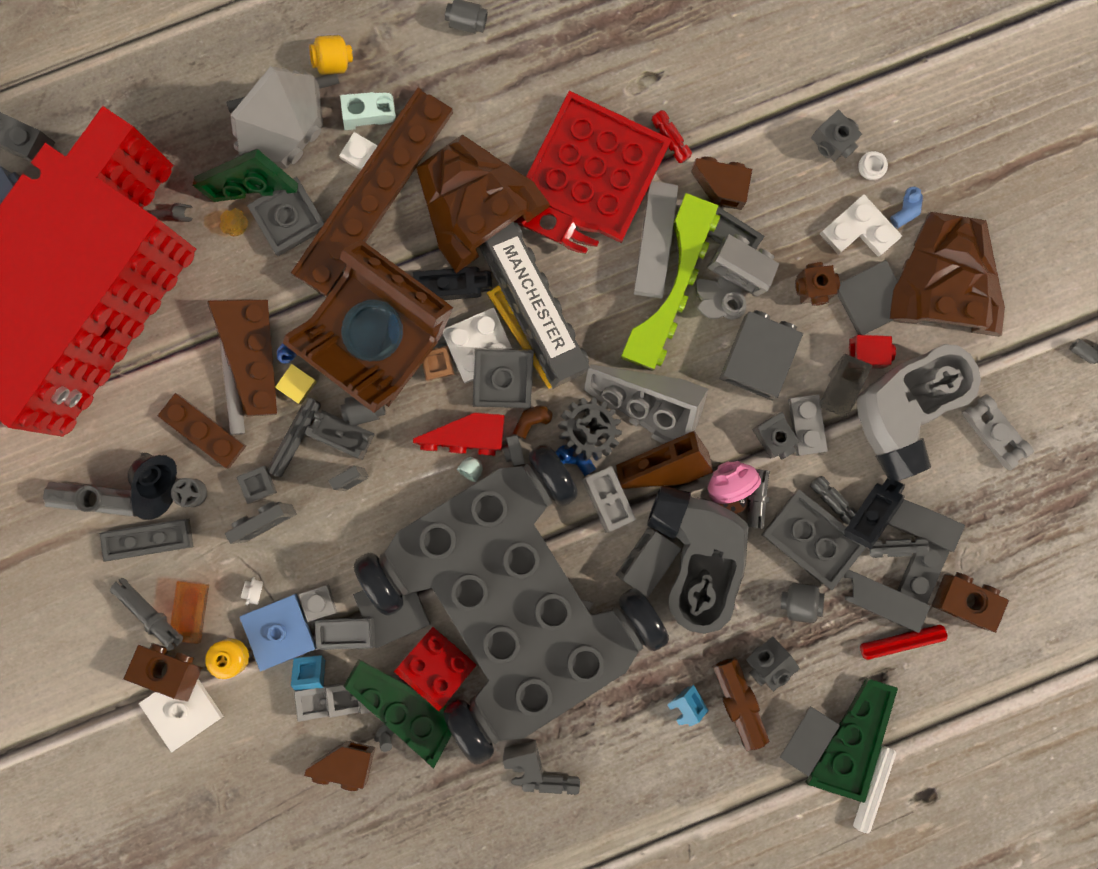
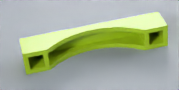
M688 193L685 194L673 225L679 254L678 270L673 288L660 309L644 323L632 329L621 359L651 371L655 369L656 365L662 366L667 353L663 346L666 338L672 340L678 323L673 322L677 311L683 312L687 303L688 296L684 295L688 284L693 286L699 270L694 267L698 257L701 259L705 257L710 244L705 239L709 231L714 232L720 219V216L716 214L719 205Z

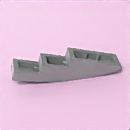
M652 181L649 186L634 295L663 298L678 185Z
M398 675L392 676V677L398 679L399 681H401V682L407 684V683H406L404 680H402ZM345 682L324 685L323 688L294 690L298 722L327 716L332 718L353 713L364 714L371 711L344 688Z

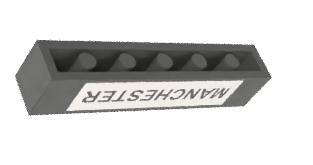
M512 222L481 244L479 248L549 383L554 389L582 376L590 368L589 358L585 350L577 344L572 325L566 323L559 300L555 297L553 298L549 290L547 277L543 272L540 273L536 266V258L532 249L525 245L518 223Z

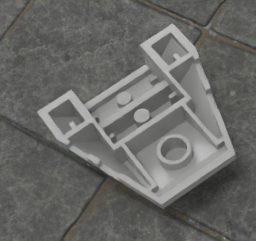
M269 67L231 113L232 134L237 138V141L234 143V149L239 152V155L235 158L258 149L281 169L288 168L290 164H295L303 155V148L309 141L313 142L318 138L323 125L320 88L317 80L310 72L302 74L298 70H294L291 73L285 68Z

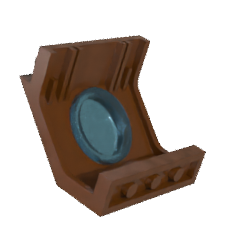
M360 239L344 248L341 252L340 260L347 264L341 279L308 321L285 334L283 344L375 413L384 405L389 407L438 343L453 307Z

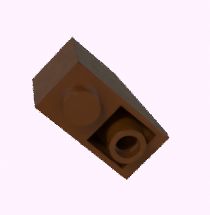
M708 156L701 157V159L696 158L691 173L711 202L719 206L742 210L747 202L753 169L746 168L743 163L739 162L720 163L717 162V159Z
M346 741L311 763L305 770L304 776L311 777L312 782L327 785L329 782L341 784V788L348 791H358V788L363 789L368 782L375 747Z

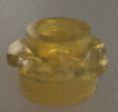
M236 208L231 211L226 210L220 216L221 223L219 226L223 233L236 237L246 231L248 220L244 217V213ZM232 220L236 221L234 225L231 224Z

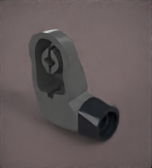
M661 486L651 508L647 526L672 539L677 537L684 543L680 556V571L669 594V610L677 623L689 631L703 634L718 631L731 620L735 599L744 577L749 531L748 524L734 512L708 499L691 496V492Z

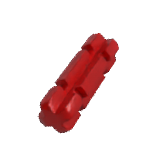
M661 110L652 116L651 121L656 129H660L659 134L672 139L669 149L674 151V157L678 163H683L691 157L692 152L688 145H684V139L673 122H669L670 118L667 113Z

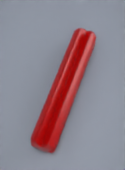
M936 625L923 628L919 633L911 631L862 643L860 651L864 659L870 660L943 642L948 639V635L944 626Z

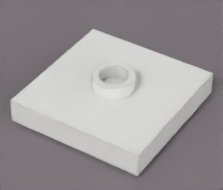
M199 679L188 702L155 692L139 703L171 753L224 717Z

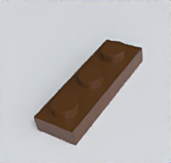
M175 393L157 415L226 469L232 466L246 448L244 443L230 435L227 430L180 394Z

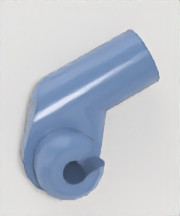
M909 187L906 190L902 210L890 217L891 223L895 228H900L920 215L923 195L918 187Z

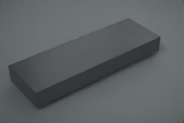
M190 519L99 533L103 562L194 547Z

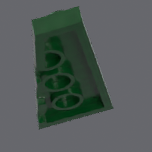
M358 659L344 684V688L434 769L452 736L444 718V710L447 705H444L438 711L409 685Z
M866 677L839 723V728L805 781L807 785L865 803L897 694V687Z

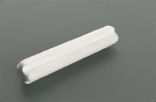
M884 745L881 746L866 801L865 803H860L853 824L854 828L863 833L871 832L896 756L894 749Z

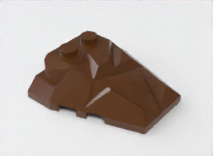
M463 134L416 167L439 250L456 273L480 257L476 251L477 247L522 216L526 222H529L550 207L549 202L532 180Z
M937 212L928 213L914 242L915 247L912 254L905 261L902 275L893 290L890 319L911 324H917L923 320L972 327L971 333L1002 336L1005 305L987 221Z

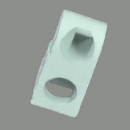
M370 92L340 95L344 131L356 129L355 126L382 125L396 120L394 99L390 93Z

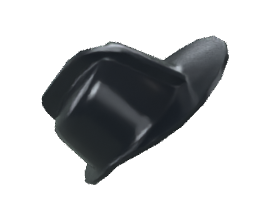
M144 452L141 453L140 458L132 463L128 470V481L131 486V509L136 516L143 520H152L160 517L169 509L173 502L171 489L176 480L177 465L171 457L167 455L154 456Z

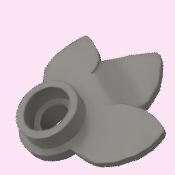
M720 275L717 282L697 279L696 292L702 300L697 310L702 315L711 319H718L724 316L727 319L735 320L745 313L746 300L741 294L740 287ZM728 303L732 304L735 307V310L731 309L728 306Z

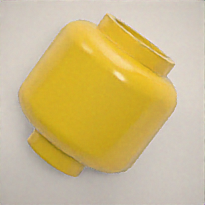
M340 35L317 36L314 44L309 45L312 68H317L318 72L322 75L343 74L348 68V63L353 62L351 45H346L343 37Z
M227 638L214 643L206 653L205 664L211 675L218 679H229L245 670L249 660V653L243 642Z

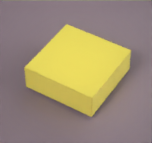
M291 364L275 388L301 405L317 381Z

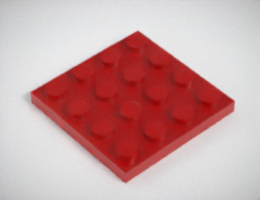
M568 91L526 177L535 183L549 202L551 208L571 217L575 216L584 222L599 225V233L622 243L672 139L574 92Z

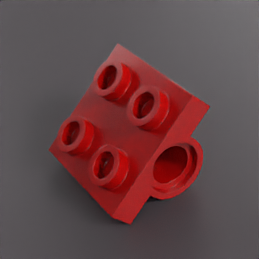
M432 627L395 669L394 673L440 711L477 664Z

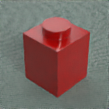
M856 335L849 339V368L884 369L891 366L895 360L896 347L892 344V336Z

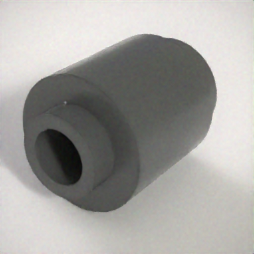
M453 0V3L447 4L445 20L449 21V28L473 34L484 32L488 9L482 8L480 4L464 0Z
M352 396L345 398V404L341 405L344 421H350L352 426L379 420L380 416L386 415L385 405L373 413Z

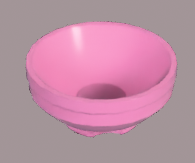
M728 461L719 465L718 469L713 472L707 489L713 502L718 504L733 503L751 495L761 484V478L754 467L739 461Z

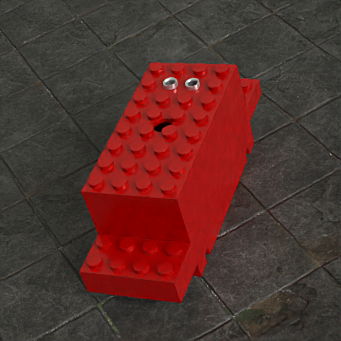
M104 106L100 108L66 156L47 143H44L31 161V164L40 170V177L34 180L22 174L0 204V422L11 429L61 437L70 433L76 426V418L82 410L87 409L94 399L93 394L99 386H103L108 381L113 366L125 357L130 342L142 333L145 321L159 309L161 305L160 300L167 291L174 288L178 281L177 276L183 268L188 267L192 263L195 256L194 252L197 250L171 228L143 209L153 201L155 191L160 184L168 180L174 165L134 126Z

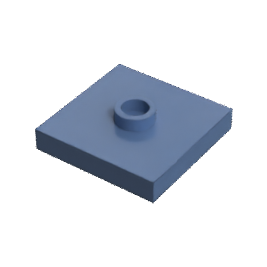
M297 594L239 616L260 672L316 649V643Z

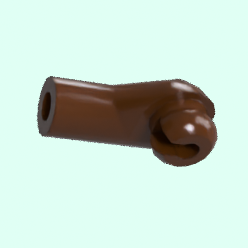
M544 405L524 410L512 434L526 439L532 425L537 423L546 425L551 422L553 418L552 411Z

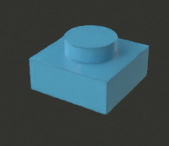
M319 655L293 658L291 687L295 691L324 687L326 662L324 657Z

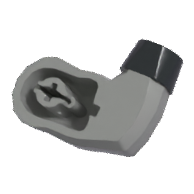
M944 344L926 354L901 363L886 372L857 396L858 416L865 436L876 453L875 457L890 482L915 476L931 468L924 438L919 436L921 426L933 421L946 411L969 405L977 397L981 381L979 367L971 354L960 346Z

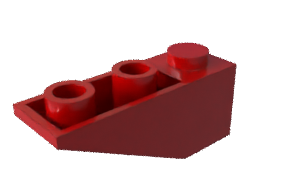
M475 412L413 438V443L420 445V450L437 452L439 446L449 447L450 453L466 454L467 449L478 450V455L495 456L496 451L502 452L505 416Z

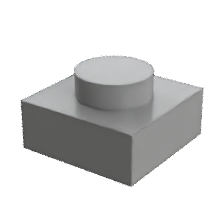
M329 584L299 594L307 622L337 613Z

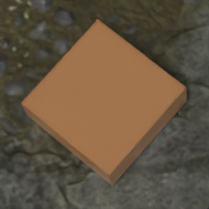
M448 346L432 349L422 363L426 381L455 375Z

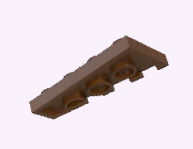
M268 300L208 301L207 305L214 319L215 328L225 351V357L228 366H230L246 417L276 415L277 406Z

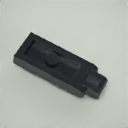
M464 267L457 273L453 268L413 272L414 279L443 300L478 298L482 296L481 292H488L493 289L491 272L480 271L479 267Z
M888 478L883 485L877 483L844 530V536L872 549L904 501L905 495L902 492L905 484L899 481L890 482Z

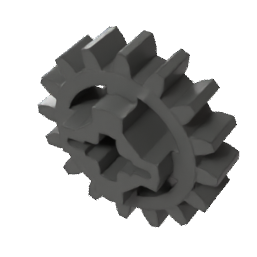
M593 397L588 404L585 398H581L578 401V405L572 402L568 406L569 411L565 410L562 413L561 417L566 421H561L558 424V428L564 430L558 437L559 439L567 440L568 443L564 446L565 450L571 447L574 449L572 455L574 458L581 453L583 454L584 461H588L591 455H593L595 461H598L602 458V454L608 456L612 453L611 448L618 446L619 442L615 438L619 437L622 431L616 429V426L621 423V419H613L612 416L616 410L607 411L606 401L601 405H597V399ZM585 412L583 419L578 418L574 420L577 414ZM597 439H606L602 445L595 447Z

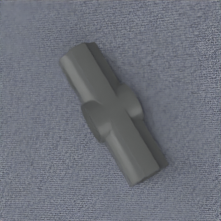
M51 481L48 482L47 487L44 489L43 500L45 507L136 516L131 509V490ZM92 492L97 496L94 506H91L89 503V496Z

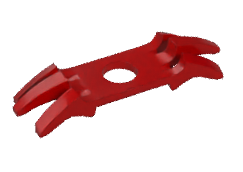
M548 207L529 222H526L522 216L514 221L519 226L558 242L567 249L578 253L586 254L588 248L573 242L597 247L599 241L575 230L577 227L581 231L598 232L599 225L584 222L575 216L571 217L551 207ZM545 215H552L556 218L557 223L554 228L546 230L540 226L541 218Z

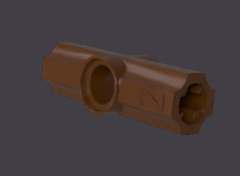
M733 657L718 662L712 668L724 695L722 697L724 706L731 721L735 723L742 745L746 751L765 747L770 741L758 713L760 708L751 687L746 683L737 658Z

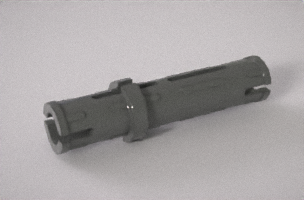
M125 578L119 579L122 586L117 582L111 586L110 592L144 625V630L150 635L153 634L167 650L174 649L172 643L177 647L182 642L183 636L167 622V616L164 613H158Z

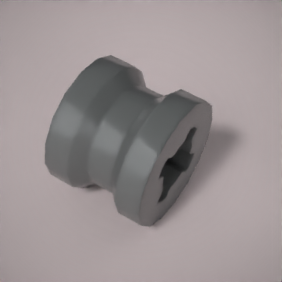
M182 478L174 483L171 489V496L173 501L181 507H197L205 501L207 488L198 479Z

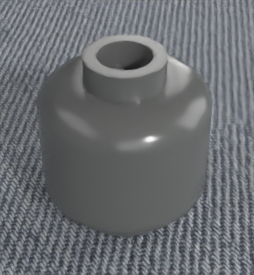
M792 583L789 586L788 592H782L781 609L786 610L787 617L791 621L814 623L818 617H823L825 593H820V589L816 585Z

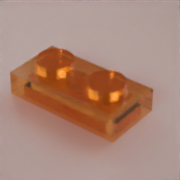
M181 580L176 583L170 625L183 636L182 642L201 643L210 584Z

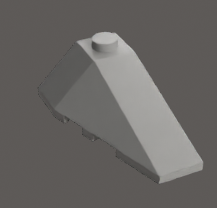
M590 364V368L587 371L584 388L587 393L600 402L606 401L610 409H618L630 417L629 422L637 426L640 424L653 433L651 437L662 444L695 431L708 393V388L683 379Z

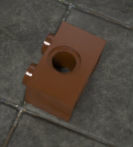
M956 572L955 576L944 574L931 606L981 629L996 633L1009 600L999 596L1001 592L999 589L983 584L982 588L972 584L974 579L959 572ZM972 593L975 597V603L969 608L967 597Z
M151 643L150 648L138 645L123 679L170 698L188 702L203 667L193 664L194 658L179 652L176 653L175 657L167 654L168 650L164 646ZM167 664V671L162 676V669Z

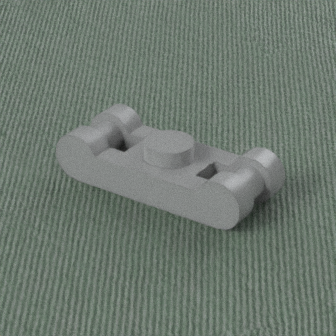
M988 394L982 396L976 406H970L962 412L966 421L1007 470L1011 471L1018 465L1020 459L1028 458L1034 453L1032 446L1022 439L998 409L995 400ZM984 413L990 418L985 423L981 417ZM1008 443L1014 448L1010 453L1004 448Z

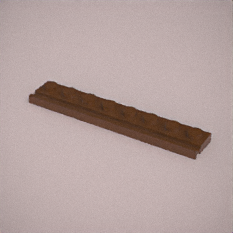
M419 87L416 89L291 271L292 276L300 279L326 297L329 295L343 276L347 265L340 260L342 250L360 239L366 243L452 116L453 108L432 95H427Z

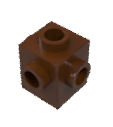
M823 262L806 265V269L800 272L795 280L796 293L800 296L801 304L811 303L812 306L828 304L829 300L837 295V290L840 289L839 275L834 273L833 265L824 266Z

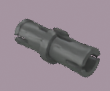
M756 469L761 478V484L751 495L747 496L749 502L746 523L748 527L764 529L766 503H769L770 497H767L770 471Z

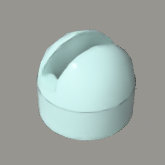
M468 457L461 462L457 470L468 480L476 482L481 476L483 465L480 460Z

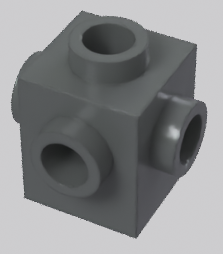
M838 109L815 131L811 139L818 145V150L824 157L830 158L835 162L841 156L846 159L859 147L855 142L862 133L859 131L856 122L847 118Z
M773 636L762 646L757 647L746 659L753 668L749 672L750 675L760 686L766 683L773 692L778 687L785 685L790 680V677L800 669L791 654Z

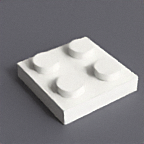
M494 307L449 326L443 331V336L465 384L473 381L474 348L512 349Z

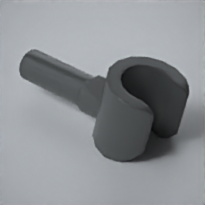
M174 203L171 209L151 211V214L155 217H172L174 220L190 222L193 219L185 217V210L192 208L191 205Z

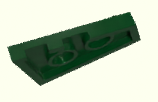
M255 149L195 176L192 186L213 202L245 199L246 194L260 192L262 196H271L273 191L285 190L287 194L297 193L298 183L260 150Z

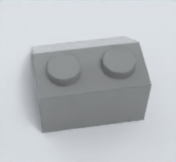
M728 234L723 239L707 268L755 297L768 292L779 266V263L773 260L774 255L764 249L757 251L748 245L750 242L741 235L734 234L732 236Z

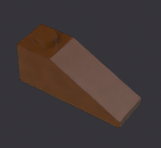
M695 431L616 465L618 480L622 489L687 484L714 472L709 451Z

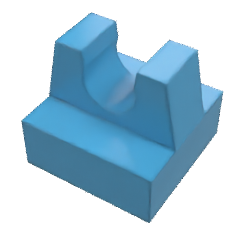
M694 685L685 688L667 704L670 710L674 708L680 709L682 715L676 721L679 725L688 724L689 727L699 723L709 711Z

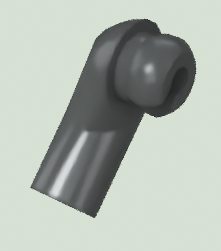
M1079 338L1072 343L1069 348L1070 351L1088 363H1098V344L1090 346Z

